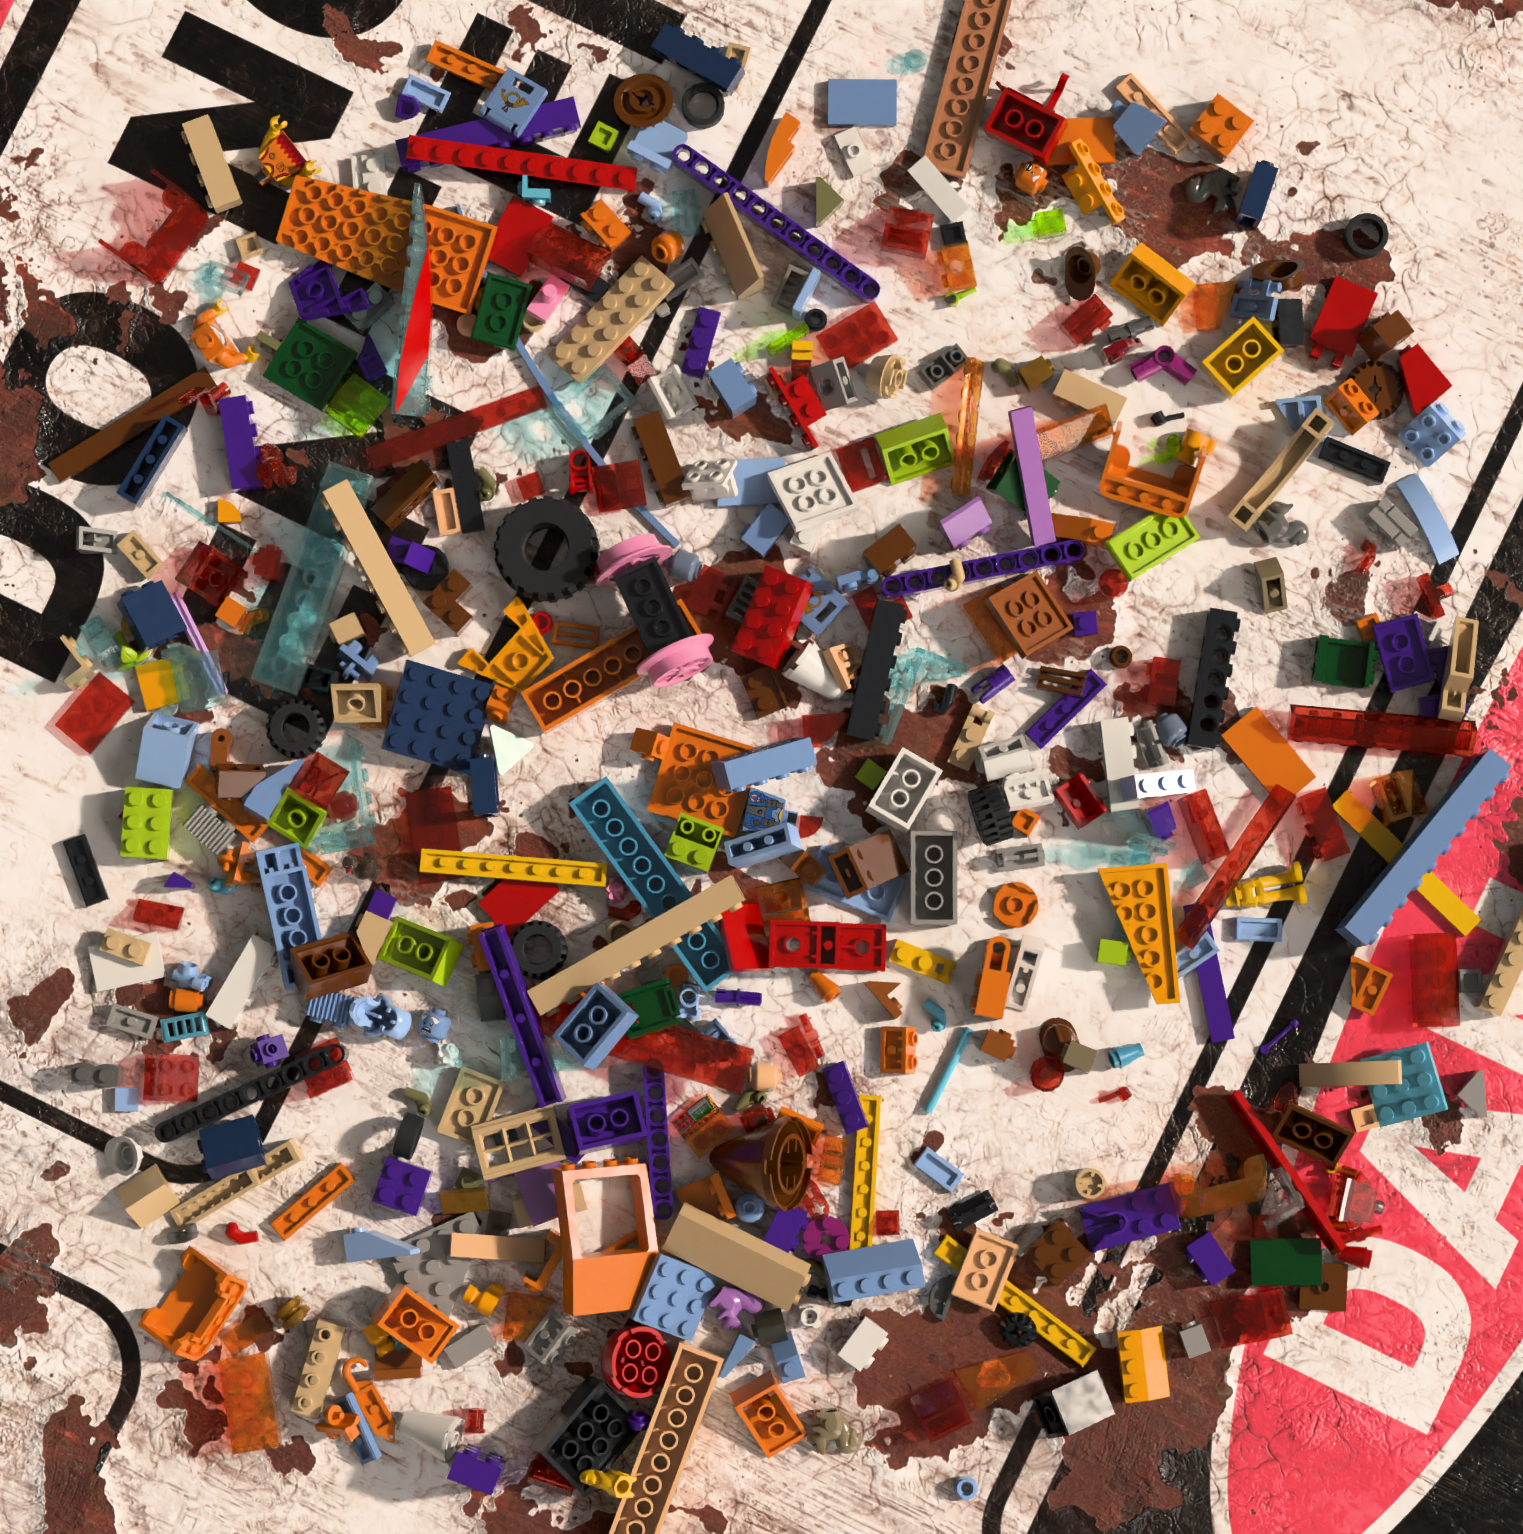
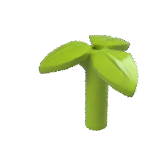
M122 631L114 634V638L121 648L120 654L124 663L115 668L117 671L134 668V663H142L149 655L150 650L137 655V652L130 647Z

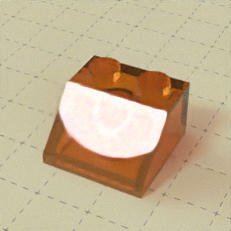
M800 877L755 887L766 938L770 937V920L810 921Z

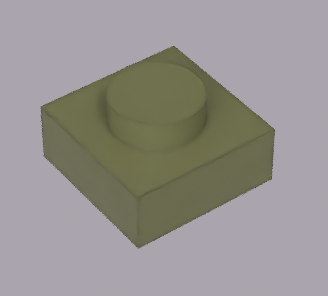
M261 330L256 337L260 343L259 347L270 354L272 351L277 353L282 345L278 340Z
M463 1166L453 1188L480 1187L484 1179L483 1175Z

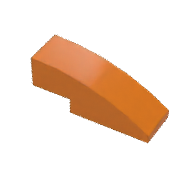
M787 112L779 122L768 149L765 165V186L768 188L795 152V145L790 142L800 130L801 122Z

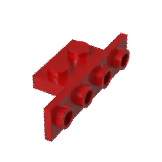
M773 366L768 368L765 378L771 388H776L779 394L777 399L783 408L787 407L791 414L789 419L795 428L798 427L802 435L800 438L806 448L810 447L811 450L816 449L819 445L808 426L826 416L827 413L809 382L802 375L784 386Z

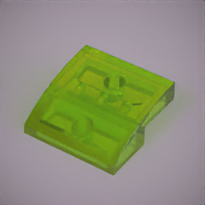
M353 373L331 400L324 412L358 438L362 439L375 424V420L390 404L391 400Z

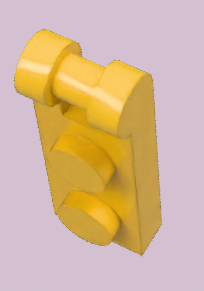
M899 939L896 940L888 960L947 985L950 984L951 978L949 977L952 970H955L958 964ZM937 964L944 966L941 974L934 972Z

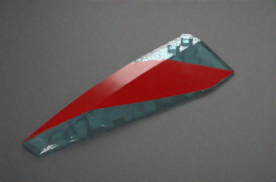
M414 183L411 210L414 220H411L409 236L412 239V243H409L407 247L410 267H405L401 306L406 309L405 312H401L399 328L400 331H403V335H399L397 339L398 354L401 355L400 359H395L391 414L426 418V413H430L431 399H427L428 390H432L433 376H429L433 327L432 265L422 185Z

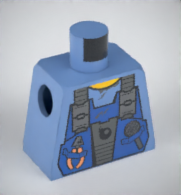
M751 787L742 832L754 833L786 822L796 826L798 812L784 810L785 799Z

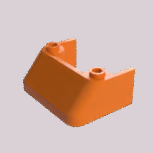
M1118 420L1099 483L1101 494L1107 498L1173 518L1184 517L1188 513L1206 459L1207 447L1202 446L1196 467L1187 464L1180 465L1176 468L1173 478L1128 465L1131 457L1129 449L1124 445L1117 444L1122 428V421Z

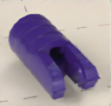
M1002 664L972 686L970 690L973 694H977L990 685L991 687L979 697L980 703L984 704L1014 682L1015 678L1008 668Z

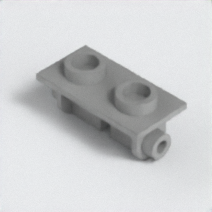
M1154 720L1134 726V732L1148 770L1169 764L1168 756L1156 732Z
M1042 843L996 849L999 872L1045 866V854Z

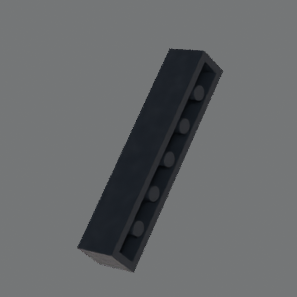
M876 599L845 731L846 735L874 741V736L879 737L881 723H878L880 714L884 715L887 701L883 700L885 691L889 692L892 678H888L890 668L894 669L897 661L894 650L895 646H900L902 633L899 632L900 624H905L908 610H904L905 605Z

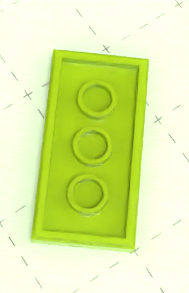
M1154 512L1106 541L1103 545L1130 583L1201 537L1186 515L1181 518H1173Z

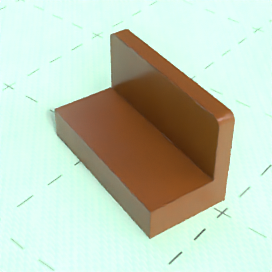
M410 1348L395 1349L379 1358L375 1351L374 1380L421 1378L423 1376L422 1357Z

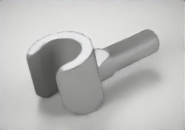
M666 302L655 307V311L660 318L671 314Z

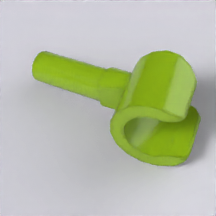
M974 286L957 294L948 292L945 298L955 296L956 301L949 304V306L955 307L959 304V300L977 292Z

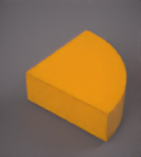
M218 499V523H242V518L237 508L226 500Z

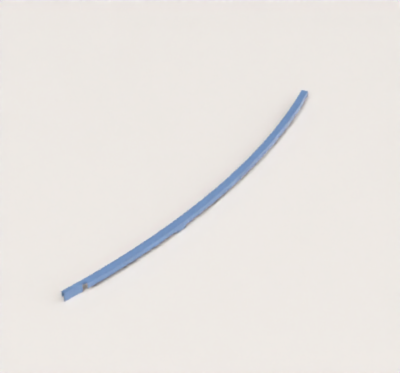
M456 204L459 215H463L460 205ZM486 270L484 271L482 277V281L484 284L487 276ZM518 337L516 347L565 424L624 497L676 548L680 542L620 481L570 418Z

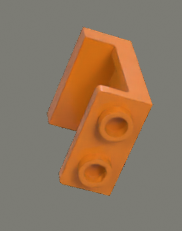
M554 1229L549 1230L545 1239L557 1246L540 1277L536 1279L529 1274H525L522 1278V1281L526 1282L524 1287L535 1293L546 1288L563 1257L560 1233Z

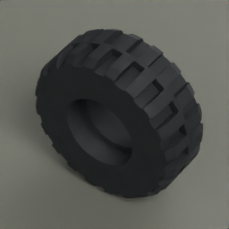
M544 496L541 499L534 497L528 499L529 502L517 504L513 512L507 513L504 516L503 524L498 526L496 531L497 538L494 541L495 562L501 576L519 595L530 598L535 602L549 601V603H555L560 599L565 598L566 600L573 597L572 594L578 590L579 592L586 587V582L591 580L595 574L594 569L597 566L596 560L599 557L598 553L600 550L596 530L589 518L576 505H572L562 498L554 499L552 496ZM543 529H554L562 533L566 538L568 555L564 562L555 569L548 571L536 569L527 560L525 553L526 544L536 532Z

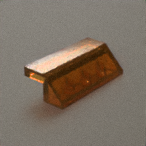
M1106 403L1036 430L1042 463L1106 440L1114 435Z

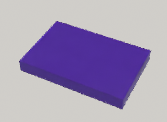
M1417 613L1372 625L1390 693L1436 681Z

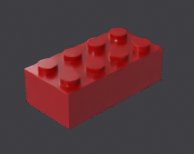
M765 565L731 651L780 671L815 585L807 580Z

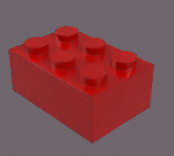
M1004 88L983 130L987 136L1047 165L1068 123L1065 117Z

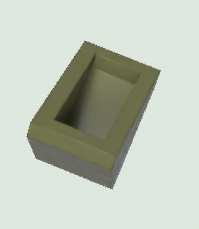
M816 177V227H821L843 205L844 199L821 177Z

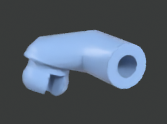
M642 192L637 201L647 207L648 221L650 223L660 222L663 216L661 203L647 193Z

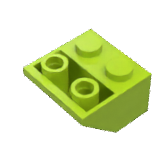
M680 812L664 856L709 873L724 828Z

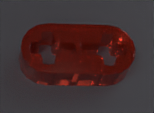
M802 1179V1184L807 1182L808 1179ZM809 1179L808 1187H813L811 1189L813 1197L809 1198L806 1193L802 1203L812 1219L822 1221L829 1215L830 1208L817 1184ZM816 1201L820 1207L825 1206L823 1214L813 1213L815 1211L813 1202Z

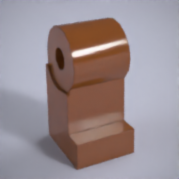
M223 728L215 730L211 736L209 770L213 773H216V764H235L230 761V748L234 743V738L228 730Z

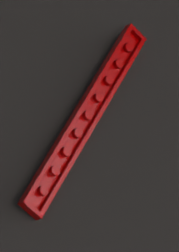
M409 135L406 158L631 191L635 190L638 169L637 167Z

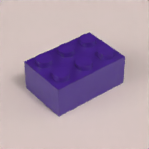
M637 1090L577 1103L567 1107L566 1114L577 1156L644 1141L648 1136Z
M468 1443L466 1446L462 1445L456 1453L447 1479L492 1495L497 1488L506 1461L502 1460V1455L490 1451L489 1454L481 1452V1447L471 1443Z

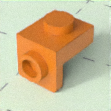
M496 683L486 705L485 713H487V718L496 723L506 724L509 712L516 699L517 691Z

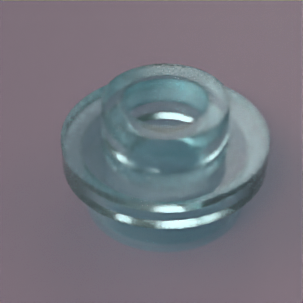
M918 49L910 50L904 58L905 67L914 73L922 71L927 64L925 53ZM913 58L919 59L920 63L918 65L912 64L911 60Z

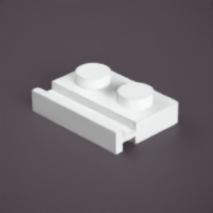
M385 155L351 156L353 188L388 196Z

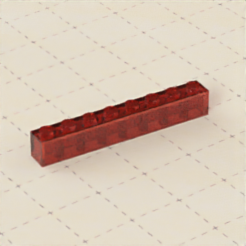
M1290 704L1286 725L1287 740L1295 742L1339 744L1344 747L1350 745L1362 746L1367 749L1384 748L1389 751L1406 750L1412 753L1428 752L1435 755L1450 754L1458 757H1473L1478 734L1476 721L1473 720L1456 722L1429 716Z

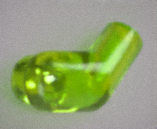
M1170 434L1167 437L1165 451L1154 455L1158 466L1177 458L1181 448V439L1177 434Z

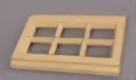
M553 1105L471 1126L484 1181L566 1159ZM548 1120L551 1132L532 1137L529 1124ZM524 1126L527 1138L508 1143L506 1130ZM501 1132L503 1145L485 1149L482 1137ZM552 1136L555 1149L536 1154L533 1141ZM529 1143L531 1155L513 1160L510 1147ZM505 1149L508 1161L489 1166L486 1154Z

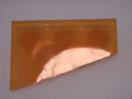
M1022 1351L954 1371L980 1410H982L1036 1374L1039 1370L1028 1353Z

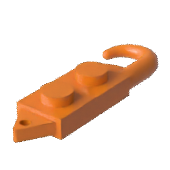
M360 1357L349 1358L342 1367V1375L350 1391L353 1392L362 1413L375 1435H380L394 1443L395 1424L397 1422L376 1385L369 1379H362L356 1382L350 1370L351 1366L355 1363H360L364 1367H368V1363Z

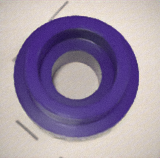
M634 1411L627 1417L630 1429L635 1431L646 1430L651 1421V1417L644 1411Z

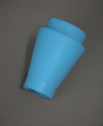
M1136 1043L1112 1047V1050L1108 1051L1107 1054L1111 1066L1114 1069H1122L1139 1057L1144 1056V1051L1141 1044Z

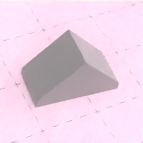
M77 526L76 550L81 554H117L118 531Z
M1475 1070L1454 1094L1459 1101L1478 1117H1487L1484 1070Z

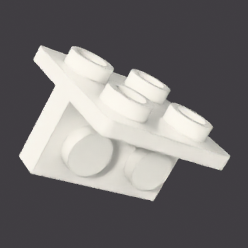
M721 458L715 461L699 460L694 462L681 485L682 490H690L693 500L736 497L738 489L733 475L737 465L736 459Z

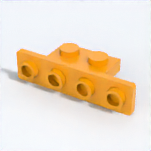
M1081 138L1070 143L1068 146L1079 166L1063 174L1062 178L1083 215L1085 216L1098 207L1103 206L1113 225L1125 219L1122 206L1114 198L1111 186L1105 182L1101 175V169L1093 161L1086 143Z

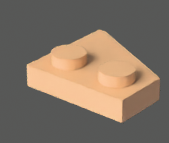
M853 642L838 645L822 652L826 665L831 669L841 692L851 688L849 682L856 677L857 669L860 668L862 662Z

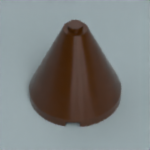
M784 1116L715 1146L710 1152L709 1161L715 1170L778 1211L794 1210L804 1199L810 1183L812 1168L806 1167L807 1154H813L812 1141L806 1124L800 1118Z

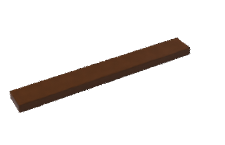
M204 366L49 462L48 465L62 484L159 424L164 414L169 417L218 386Z

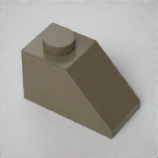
M1277 557L1254 562L1256 582L1265 614L1288 609L1284 572Z
M1071 1040L1070 1045L1065 1043L1060 1056L1064 1058L1062 1063L1088 1074L1097 1050Z

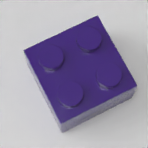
M387 1156L372 1202L418 1216L433 1170Z

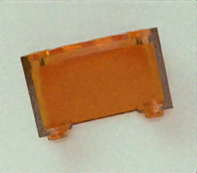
M1256 1152L1245 1155L1246 1161L1243 1167L1237 1169L1240 1180L1201 1190L1196 1178L1192 1175H1179V1173L1168 1175L1167 1180L1177 1214L1182 1218L1192 1219L1262 1200L1267 1193V1164L1264 1153Z

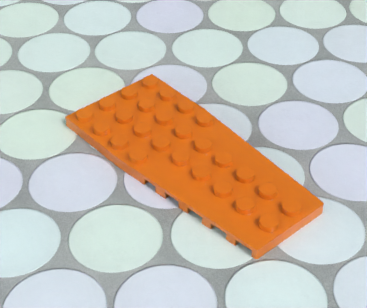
M296 175L276 241L402 294L414 297L428 247L426 209L431 251L433 304L471 315L498 227L425 204L424 208L422 203Z

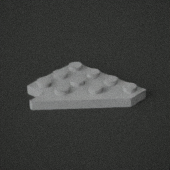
M468 1212L404 1241L420 1248V1253L390 1257L401 1283L432 1306L437 1304L439 1311L449 1318L472 1261V1258L449 1257L451 1233L482 1235V1229L474 1212Z

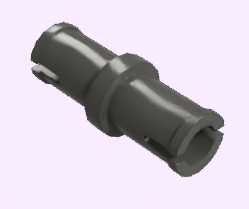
M1149 315L1132 323L1130 321L1126 322L1125 326L1106 332L1107 339L1110 345L1122 339H1136L1137 335L1154 330V325H1152L1154 323Z

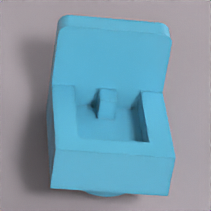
M523 175L522 181H518V195H522L524 201L532 202V205L544 206L545 202L551 203L550 189L528 188L529 180L527 175Z

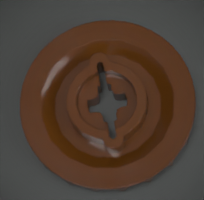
M647 73L636 74L627 78L619 85L614 95V108L619 119L625 122L627 126L631 125L635 129L640 127L645 130L646 127L651 126L654 128L659 122L662 123L663 119L669 116L673 104V94L666 81L659 76ZM648 98L649 105L643 104L640 106L639 100Z
M1365 361L1353 368L1348 374L1346 381L1352 378L1379 411V414L1372 420L1384 419L1392 415L1399 408L1405 389L1399 372L1392 365H1388L1384 361H1375L1374 363L1372 361ZM1374 381L1376 387L1381 389L1376 394L1375 402L1373 393L1368 391V388L1372 387Z

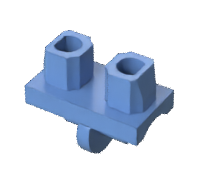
M352 640L347 645L342 644L339 648L337 658L342 661L339 664V667L344 670L342 678L346 680L351 675L357 680L361 676L370 682L374 677L380 659L371 653L365 660L362 659L358 654L362 651L363 647L356 640Z

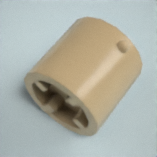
M615 921L609 927H606L607 942L610 944L635 930L634 926L627 921Z
M1094 1168L1081 1169L1072 1178L1075 1191L1087 1199L1099 1197L1106 1187L1104 1175Z

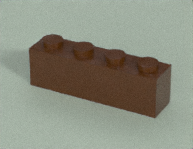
M659 410L633 419L634 426L631 427L635 440L640 439L642 448H639L643 462L647 460L651 469H648L647 472L651 483L656 482L659 488L658 491H655L659 503H664L667 509L692 499L690 490H682L681 485L685 477Z

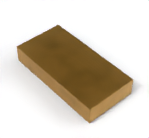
M486 1187L440 1190L439 1193L443 1214L489 1211L490 1208Z

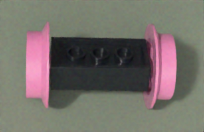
M647 533L626 539L603 552L596 560L601 573L596 578L595 584L600 588L618 587L649 654V657L639 664L636 672L640 676H649L655 688H662L682 682L708 667L713 661L708 647L713 643L714 638L711 634L692 636L660 568V565L671 556L672 548L668 545H659L656 536Z

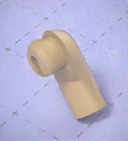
M960 558L949 561L952 573L943 584L945 590L949 592L958 590L965 580Z

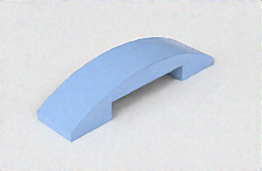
M1417 473L1395 483L1405 504L1408 503L1429 543L1428 547L1437 564L1440 565L1459 555L1455 541L1440 510Z

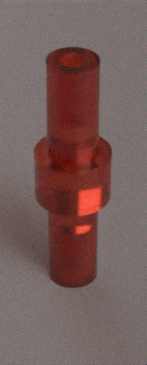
M807 1013L798 1016L805 1031L804 1037L807 1043L810 1042L816 1058L825 1056L818 1039L820 1037L818 1031L813 1028Z
M1381 1224L1365 1229L1359 1227L1353 1229V1232L1339 1236L1344 1243L1352 1241L1358 1243L1366 1241L1368 1237L1383 1234Z

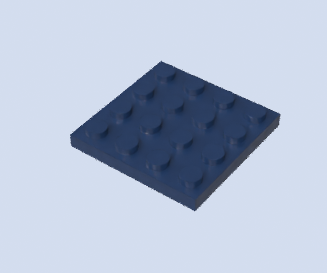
M407 659L381 749L470 775V759H475L487 718V713H485L486 705L495 685Z

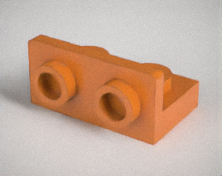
M601 199L586 212L580 213L582 220L580 224L588 233L592 231L597 236L595 240L604 250L608 248L612 252L632 234Z
M1349 378L1323 400L1352 436L1379 414L1377 408L1352 378Z
M881 1026L880 1073L915 1074L918 1064L917 1056L915 1055L918 1043L916 1027Z

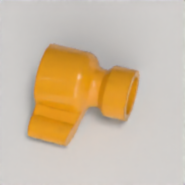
M1186 429L1181 440L1183 450L1179 452L1176 460L1194 466L1196 461L1195 455L1201 452L1202 446L1207 447L1206 454L1212 455L1217 441L1197 431Z
M492 1282L484 1292H479L477 1287L470 1284L462 1301L469 1305L474 1304L475 1310L478 1313L490 1318L506 1288L496 1282Z
M372 1323L362 1329L368 1343L376 1346L379 1358L396 1349L393 1342L388 1340L389 1333L377 1324Z

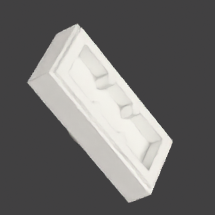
M855 126L834 135V139L853 178L874 169V165Z

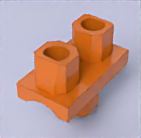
M242 841L240 846L233 847V850L227 849L225 855L218 856L217 863L222 865L221 871L227 873L225 886L231 888L236 884L247 886L251 883L252 873L243 870L244 864L251 867L256 862L255 852L248 849L249 843Z
M332 1404L323 1411V1417H325L323 1421L314 1426L317 1432L326 1433L329 1439L335 1440L343 1435L345 1441L352 1442L360 1434L356 1425L361 1419L358 1414L343 1413L339 1405Z

